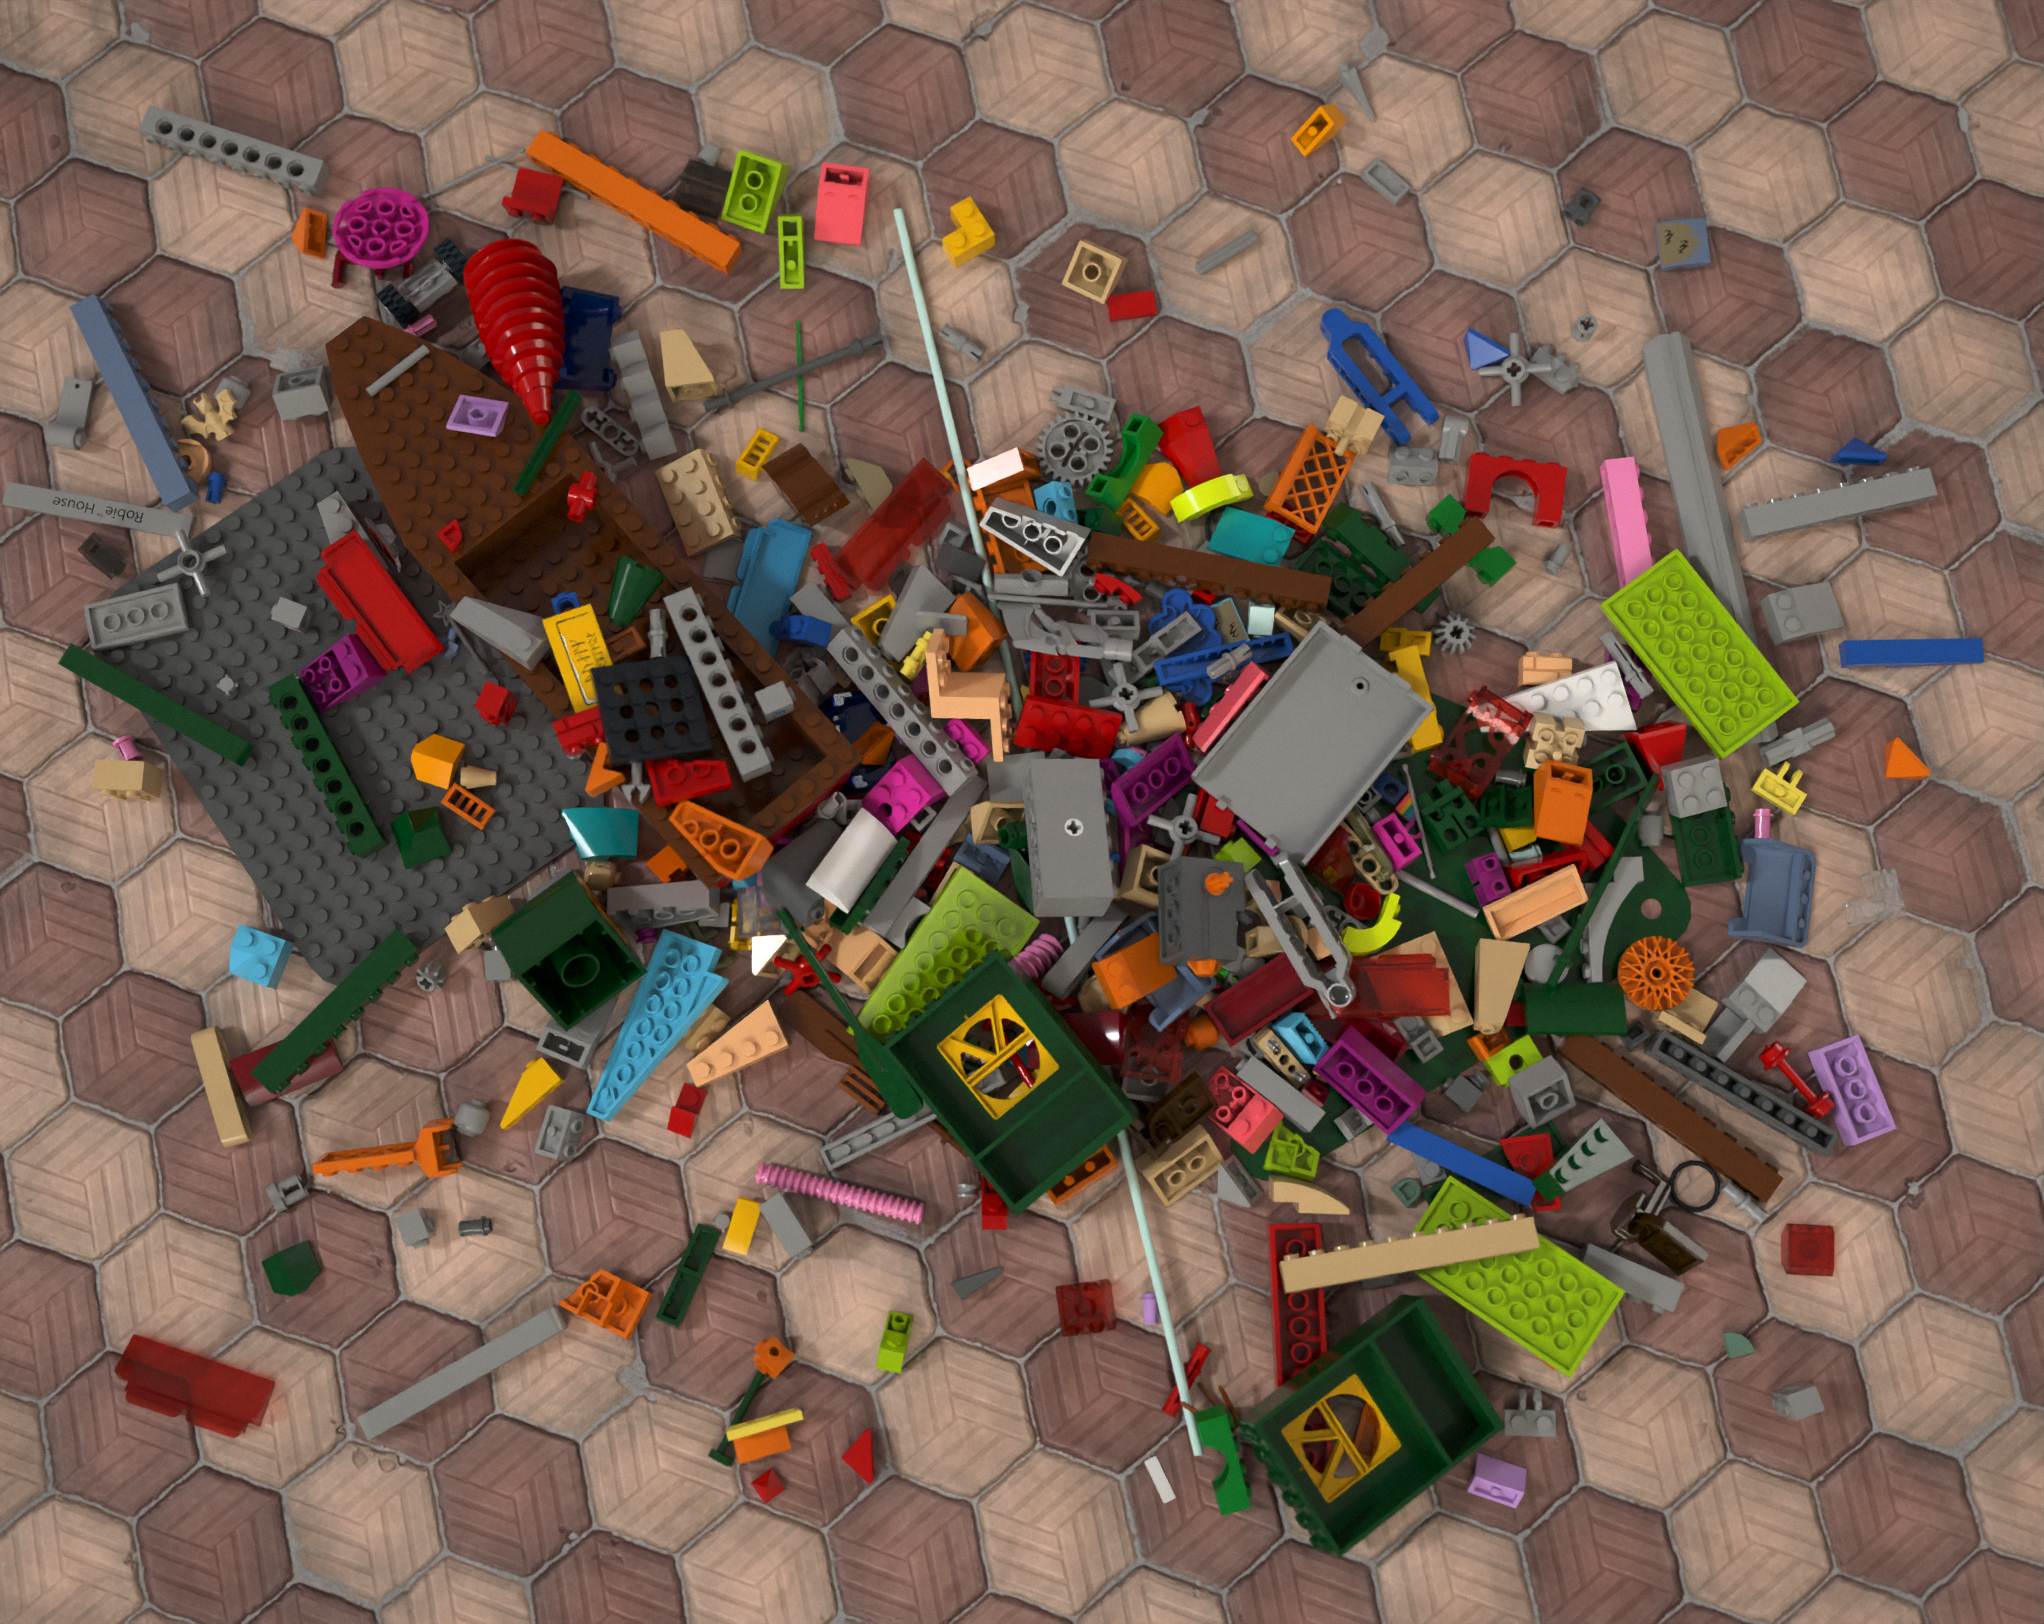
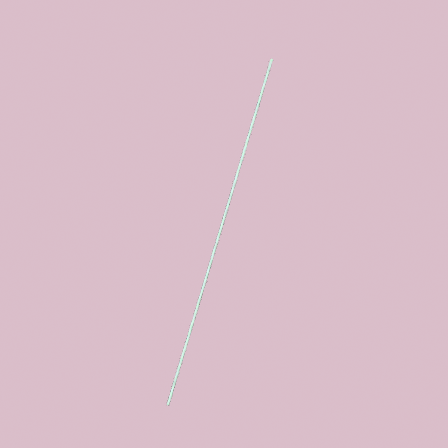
M898 208L893 213L977 557L986 560L981 576L987 597L988 593L994 594V585L970 486L967 481L964 461L903 210ZM987 599L990 611L1002 621L997 600ZM1005 639L999 646L1007 683L1011 684L1010 696L1016 721L1018 722L1023 705L1007 639ZM1023 747L1024 753L1034 752L1031 747ZM1064 917L1070 944L1072 945L1079 936L1074 917ZM1088 973L1080 981L1081 988L1089 978ZM1103 1066L1113 1079L1111 1067ZM1124 1128L1117 1134L1180 1399L1181 1402L1184 1401L1193 1406L1126 1129ZM1183 1407L1194 1456L1202 1455L1204 1450L1194 1414Z

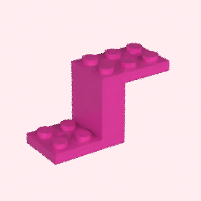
M952 718L943 728L951 739L963 745V754L974 763V767L992 750L966 719ZM914 753L899 760L862 799V808L873 815L896 837L921 810L948 794ZM885 803L891 806L892 814H888L885 811Z

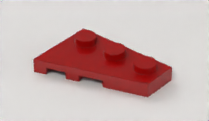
M668 759V762L646 761L657 807L732 788L725 761L694 760L693 762H678V760Z

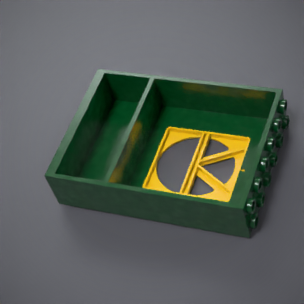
M997 948L981 958L984 963L980 966L977 964L975 967L972 966L962 974L964 979L961 982L958 980L942 991L945 994L943 997L939 996L928 1002L923 1007L926 1010L924 1013L920 1012L909 1018L904 1023L906 1025L905 1029L901 1028L891 1033L885 1039L887 1044L882 1049L1013 1213L1018 1216L1131 1124L1141 1113L1008 949L999 950ZM986 1018L991 1019L997 1054L964 1041L966 1033L974 1024ZM1002 1018L1010 1019L1025 1029L1021 1035L1007 1046L1005 1044ZM1032 1038L1034 1039L1040 1056V1070L1037 1080L1030 1090L1017 1098L997 1099L982 1093L975 1087V1085ZM961 1052L988 1062L970 1077H967L961 1061Z
M1403 1294L1236 1420L1240 1425L1238 1430L1241 1436L1247 1442L1250 1441L1254 1447L1252 1451L1254 1456L1261 1464L1264 1463L1269 1470L1267 1472L1268 1478L1275 1486L1278 1485L1283 1492L1281 1498L1288 1507H1292L1296 1512L1295 1519L1301 1528L1307 1529L1311 1536L1309 1541L1318 1552L1322 1551L1327 1555L1330 1554L1337 1558L1342 1557L1506 1427L1423 1297ZM1339 1394H1351L1364 1399L1374 1409L1380 1423V1442L1374 1457L1368 1465L1365 1464L1325 1399ZM1315 1407L1318 1408L1331 1428L1307 1432L1303 1430L1309 1414ZM1337 1439L1323 1474L1318 1473L1308 1463L1302 1444L1305 1442ZM1345 1450L1358 1472L1349 1477L1334 1478L1333 1475Z

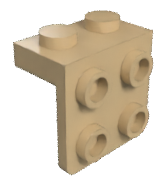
M711 1003L679 1042L696 1055H699L710 1046L731 1018Z

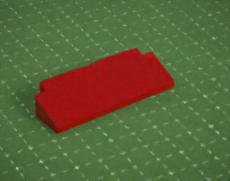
M353 530L322 550L320 557L326 566L319 570V574L316 577L317 583L344 619H354L356 621L355 634L383 670L389 671L392 669L394 671L402 665L410 675L444 650L435 635L356 530Z

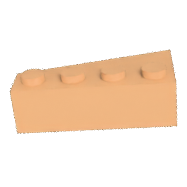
M767 1000L686 1065L696 1087L702 1088L791 1046L772 1003Z

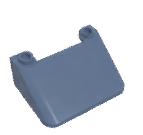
M1773 838L1739 839V859L1749 863L1743 917L1730 919L1728 923V936L1789 947H1804L1809 935L1816 872L1815 855L1809 850Z
M1150 911L1118 932L1095 957L1099 960L1154 932L1159 934V913ZM1173 966L1178 977L1146 995L1155 1007L1149 1016L1150 1023L1160 1033L1216 986L1214 976L1198 977L1190 967Z

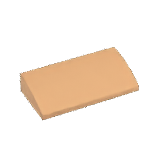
M1572 864L1482 908L1495 939L1505 941L1587 902L1588 897L1576 866Z

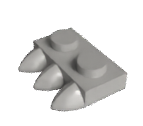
M1546 344L1538 348L1529 360V364L1552 362V372L1532 374L1563 395L1578 376L1579 363L1576 362L1566 366V354L1561 353L1552 356L1553 345Z

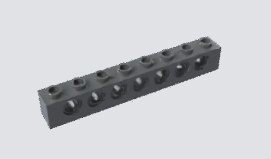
M1664 1030L1654 1033L1643 1052L1817 1156H1828L1840 1135L1833 1129Z

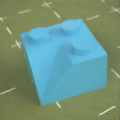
M240 924L230 947L229 973L262 986L277 989L295 943Z

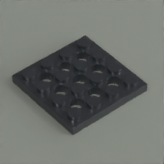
M688 655L590 669V677L611 767L712 751L713 747L694 669ZM664 679H674L677 683V687H666L664 684ZM643 681L650 683L652 690L649 692L642 691L639 683ZM616 685H623L627 689V694L618 695L614 691V687ZM673 701L679 702L683 710L675 712L671 710L669 703ZM653 705L657 708L658 713L656 715H649L645 712L644 707ZM623 708L629 709L633 713V717L624 719L620 716L619 710ZM684 725L688 729V734L679 735L675 731V726ZM654 728L660 729L663 733V738H653L650 735V730ZM627 732L635 733L638 736V741L635 743L628 742L625 739V734Z

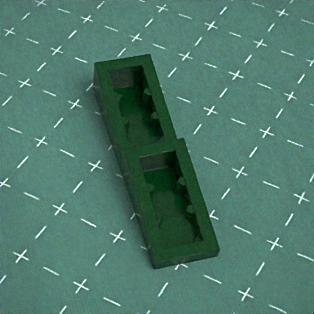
M698 1223L677 1267V1272L655 1316L656 1321L674 1329H680L721 1236L720 1232Z

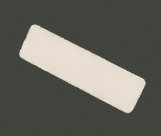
M1154 1456L1146 1460L1145 1465L1163 1503L1175 1499V1494L1157 1457Z

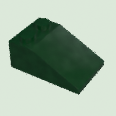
M1625 741L1578 765L1592 769L1593 791L1588 816L1645 790L1650 781V777L1630 741Z

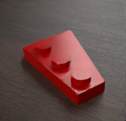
M1550 1133L1498 1139L1514 1172L1532 1181L1553 1160ZM1536 1189L1530 1202L1534 1212L1561 1209L1560 1197L1547 1202Z

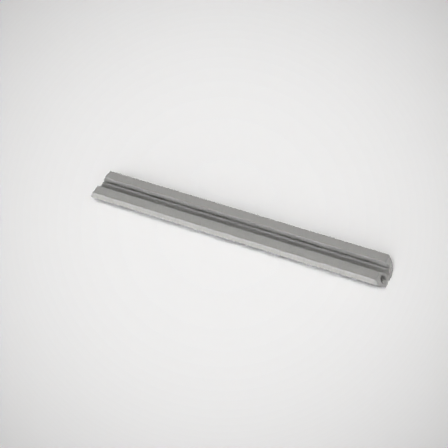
M1679 331L1672 332L1671 334H1660L1643 346L1641 355L1686 558L1759 650L1690 340ZM1772 722L1743 745L1768 742L1778 737L1776 722Z

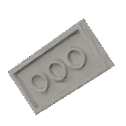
M178 582L83 605L91 648L95 653L190 630L182 587Z

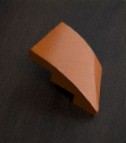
M600 1269L591 1276L589 1281L583 1282L577 1287L578 1290L567 1299H562L559 1305L630 1340L653 1294L606 1270Z

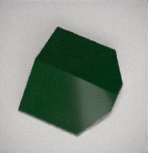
M309 1240L279 1251L261 1262L273 1292L291 1297L306 1291L321 1273V1268Z

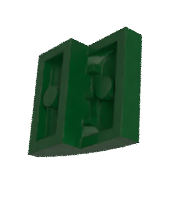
M1505 784L1481 789V825L1494 828L1533 826L1534 789L1532 785L1510 791L1507 790Z

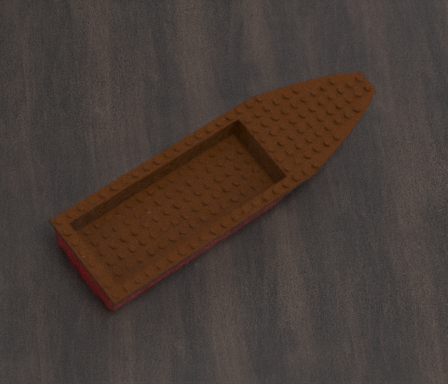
M366 316L361 317L325 344L335 393L361 459L405 547L456 605L460 603L464 596L547 619L556 616L551 599L556 598L558 594L563 592H576L581 607L591 604L604 641L633 625L635 626L647 649L619 663L625 664L651 660V640L648 639V632H650L649 611L652 609H660V613L661 610L666 611L665 626L668 632V639H666L667 658L687 655L663 598L692 587L694 594L699 593L705 607L701 609L704 616L709 615L715 629L711 630L714 638L719 636L724 647V651L721 652L723 659L730 660L734 673H731L734 682L738 680L744 694L740 697L743 703L748 702L754 716L750 719L753 726L759 725L764 737V739L760 740L763 748L768 747L774 759V761L770 762L772 771L743 782L696 674L695 677L713 749L711 752L654 761L668 762V759L678 760V762H693L694 760L725 761L732 788L688 799V801L764 836L773 847L817 810V806L823 800H826L834 792H838L845 786L852 770L864 761L863 756L565 429L562 431L526 495L519 496L513 492L512 487L552 421L551 418L546 424H536L532 420L528 409L523 405L521 398L477 369L411 333ZM423 344L428 348L430 352L374 396L371 397L366 391L367 387ZM460 395L509 402L504 429L496 437L447 429L446 425ZM582 472H592L598 477L595 488L598 490L595 508L592 510L587 509L582 522L573 521L567 516L571 506L567 503L570 485L579 483ZM456 518L461 526L463 539L460 548L453 554L437 537L436 533ZM620 555L635 560L639 564L648 566L665 575L663 583L630 626L624 625L623 629L609 623L610 618L606 616L616 563ZM566 608L563 611V613L573 610L574 608ZM689 614L684 619L686 621H693L697 616ZM697 636L694 642L702 643L706 640V637ZM494 647L558 720L575 714L552 647L547 650L532 671ZM709 657L705 659L704 664L711 665L715 663L716 659ZM664 679V684L666 687H677V683L674 679ZM718 679L713 685L721 687L725 685L726 681ZM645 681L639 683L642 691L649 692L652 690L650 683ZM783 681L786 688H792L796 697V701L793 702L794 711L766 722L756 701L755 692ZM620 685L623 694H627V689ZM673 701L669 703L671 710L675 712L683 710L679 702ZM728 701L723 707L725 709H732L736 703ZM653 705L644 707L645 712L649 715H656L658 713L657 708ZM623 708L619 710L620 716L624 719L633 717V713L629 709ZM738 723L733 727V730L742 731L746 725ZM684 725L675 726V731L679 735L688 734V729ZM654 728L650 730V735L653 738H663V733L660 729ZM627 732L625 739L628 742L635 743L638 741V736L633 732ZM592 745L585 748V751L594 760L598 747ZM748 745L743 749V752L751 754L756 750V747ZM643 762L642 783L650 785L651 791L645 802L641 804V792L636 788L632 793V804L708 890L711 887L714 889L724 887L732 879L717 872L669 820L679 802L657 807L646 762ZM632 764L613 766L608 769L622 773L626 780L616 785L623 794L622 785H629L632 780Z

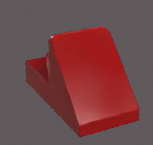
M684 1083L676 1105L671 1108L667 1130L691 1138L708 1091Z

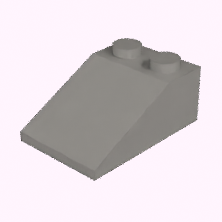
M1830 582L1790 588L1769 594L1759 601L1774 647L1845 627Z
M1768 947L1720 1001L1741 1020L1749 1019L1756 1026L1752 1030L1754 1033L1762 1034L1766 1033L1781 1017L1807 980L1771 947Z

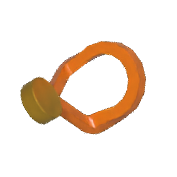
M963 458L964 464L968 468L972 467L971 463ZM952 459L940 469L939 473L956 491H961L959 483L955 484L954 479L947 472L954 465Z

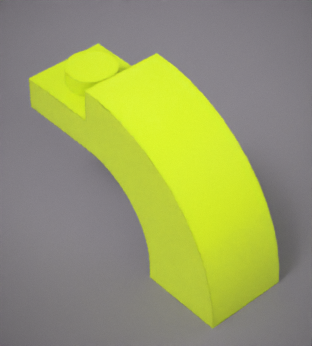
M1228 474L1195 486L1171 500L1170 503L1178 523L1196 520L1205 513L1220 506L1248 500L1254 495L1245 474L1237 476Z
M1390 893L1384 898L1377 921L1372 928L1360 930L1347 926L1341 932L1340 937L1352 957L1371 954L1394 937L1402 923L1395 920L1401 908V905L1398 904L1399 895Z

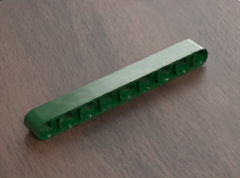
M70 643L58 662L64 668L241 767L244 766L255 748L254 745Z

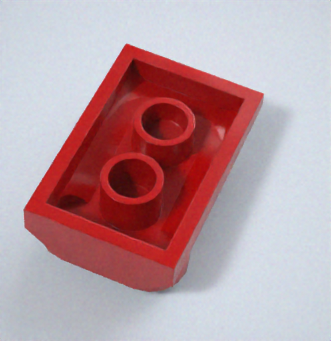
M1031 651L1029 695L1078 704L1080 657L1068 654L1061 655L1058 652L1057 656Z

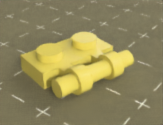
M928 631L925 632L922 638L917 640L915 643L917 646L910 657L907 656L903 661L904 666L900 673L910 683H913L926 663V650L932 633Z

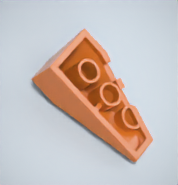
M688 800L679 802L669 818L672 824L717 872L737 882L760 871L774 849L764 836Z

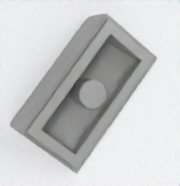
M917 611V623L920 632L928 631L933 633L934 629H944V634L967 635L969 619L966 615Z

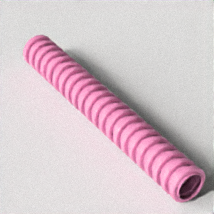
M765 1162L759 1165L756 1175L757 1184H761V1182L764 1183V1186L770 1184L772 1188L778 1186L780 1190L786 1188L788 1192L794 1190L796 1194L802 1192L803 1196L809 1194L811 1198L817 1196L819 1200L825 1198L827 1202L832 1200V1203L840 1202V1205L845 1203L847 1207L853 1205L855 1209L861 1207L863 1211L869 1209L870 1213L876 1211L878 1215L884 1213L886 1217L892 1215L894 1219L900 1217L902 1221L908 1219L909 1223L916 1221L915 1224L917 1225L921 1223L925 1209L922 1202L916 1204L917 1201L909 1202L907 1198L904 1201L901 1200V1197L894 1198V1195H890V1197L886 1196V1193L881 1195L879 1191L873 1193L871 1189L865 1191L863 1187L857 1189L855 1185H852V1187H849L847 1183L841 1185L840 1181L833 1183L834 1180L832 1179L826 1181L824 1177L818 1179L816 1175L811 1177V1174L803 1175V1172L798 1174L796 1170L788 1171V1168L782 1170L781 1166L774 1168L773 1164L767 1166Z

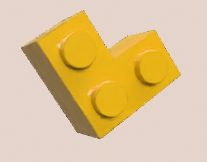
M971 196L950 207L951 220L957 230L942 238V245L954 268H957L995 246V234Z

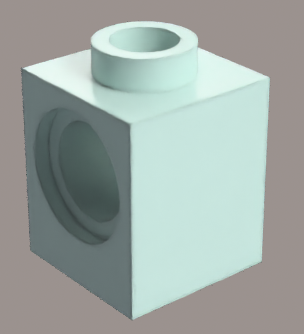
M1249 599L1248 634H1252L1253 637L1264 638L1266 635L1272 636L1275 612L1274 603L1261 604L1257 600Z

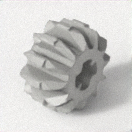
M1457 614L1454 619L1452 616L1447 615L1445 621L1440 620L1438 622L1439 628L1434 631V634L1439 636L1435 640V644L1443 643L1441 651L1444 652L1449 648L1450 656H1453L1456 650L1460 655L1464 654L1465 648L1471 649L1473 646L1470 641L1476 639V635L1471 633L1475 630V626H1467L1469 618H1466L1463 622L1460 621V614ZM1452 631H1455L1454 634L1458 632L1460 636L1455 639L1456 636L1453 638L1450 634Z

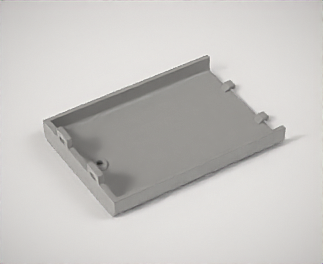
M1322 620L1318 621L1191 774V778L1196 784L1218 800L1215 804L1218 808L1224 811L1227 807L1267 839L1264 843L1271 850L1275 846L1282 852L1288 850L1302 867L1308 864L1434 709V706L1411 689L1412 686L1396 673L1391 674L1363 653L1361 651L1362 647L1345 634L1342 637ZM1362 683L1364 688L1358 689L1357 684Z

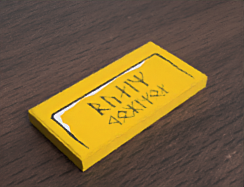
M588 604L542 620L575 713L597 706L590 669L613 665L592 606ZM616 685L614 691L618 695H624L621 686Z

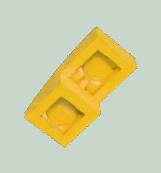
M1390 627L1381 634L1379 650L1390 653L1417 645L1420 657L1430 658L1433 634L1432 632L1408 631L1406 628Z

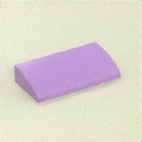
M1859 1034L1807 1052L1822 1091L1828 1090L1830 1092L1829 1097L1835 1104L1830 1111L1845 1146L1856 1145L1897 1129Z

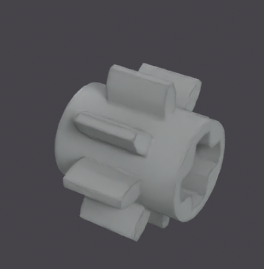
M430 961L428 965L422 963L419 966L415 979H418V985L423 990L432 992L435 987L439 990L442 989L448 974L445 973V968L441 963Z

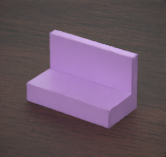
M1477 1453L1475 1472L1468 1482L1467 1492L1516 1508L1525 1493L1526 1469Z

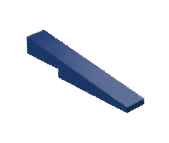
M1289 631L1155 661L1153 665L1159 684L1164 686L1208 677L1209 675L1206 672L1207 666L1222 658L1223 653H1230L1243 643L1250 647L1247 653L1252 651V657L1238 664L1233 671L1241 670L1246 664H1250L1251 661L1260 666L1286 661L1294 651Z
M1982 638L1845 640L1839 644L1841 668L1878 666L1895 668L1985 662Z
M1403 1121L1389 1136L1387 1135V1141L1525 1207L1529 1206L1536 1191L1535 1186L1531 1183L1532 1180L1407 1121Z

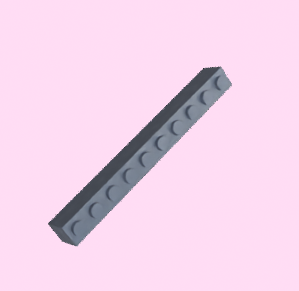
M94 293L70 306L74 318L165 506L176 513L200 500L201 498L197 492L199 486L195 479L189 476L187 470L190 468L186 460L179 456L177 450L180 447L177 441L170 437L168 433L170 426L158 412L161 408L156 399L151 397L149 393L151 390L149 383L139 373L141 367L130 354V351H132L130 344L120 334L122 327L115 318L113 319L111 315L113 309L106 299L102 300Z

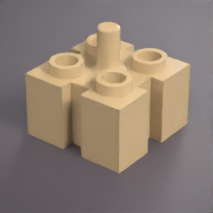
M1343 395L1340 396L1331 413L1323 435L1338 444L1335 453L1339 456L1344 455L1347 447L1352 453L1366 455L1385 416L1369 408L1365 409L1359 406V403Z
M1533 712L1529 727L1532 739L1526 740L1523 752L1525 767L1538 769L1546 759L1577 766L1579 757L1575 747L1581 748L1585 734L1582 719L1562 716V720L1559 722L1554 720L1552 714Z

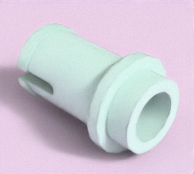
M1532 843L1529 844V847L1509 853L1511 863L1525 861L1535 856H1542L1538 844L1533 845Z

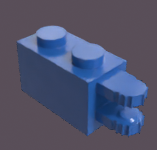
M781 615L780 621H773L770 624L769 633L776 636L777 640L794 646L827 648L833 624L812 616Z

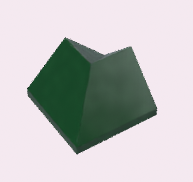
M438 807L407 811L390 823L405 869H410L453 853Z

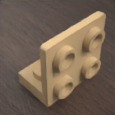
M1690 988V994L1685 997L1684 1001H1681L1673 1008L1656 1011L1651 1021L1689 1044L1697 1046L1702 1045L1707 1037L1703 1034V1031L1718 1003L1699 991Z

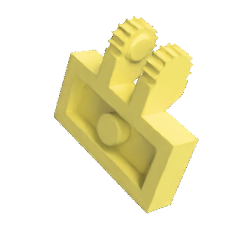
M1787 761L1782 763L1776 774L1764 768L1750 790L1790 816L1795 815L1807 796L1806 793L1795 787L1803 772L1798 769L1793 773L1790 781L1786 782L1782 778L1790 766V763Z

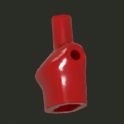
M1183 703L1175 708L1177 712L1181 711L1184 716L1186 731L1181 735L1184 736L1186 749L1190 750L1195 748V742L1192 740V737L1201 718L1196 713L1195 703Z

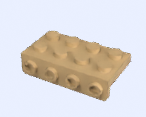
M700 448L655 471L687 555L691 558L733 537H742L740 532L742 529L741 523L732 512L733 503L729 496L725 494L723 489L725 487L724 481L717 474L714 467L716 466V461L711 453Z

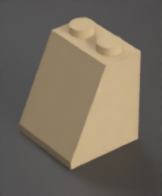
M672 327L660 332L665 385L672 402L719 397V390L713 375L684 329Z

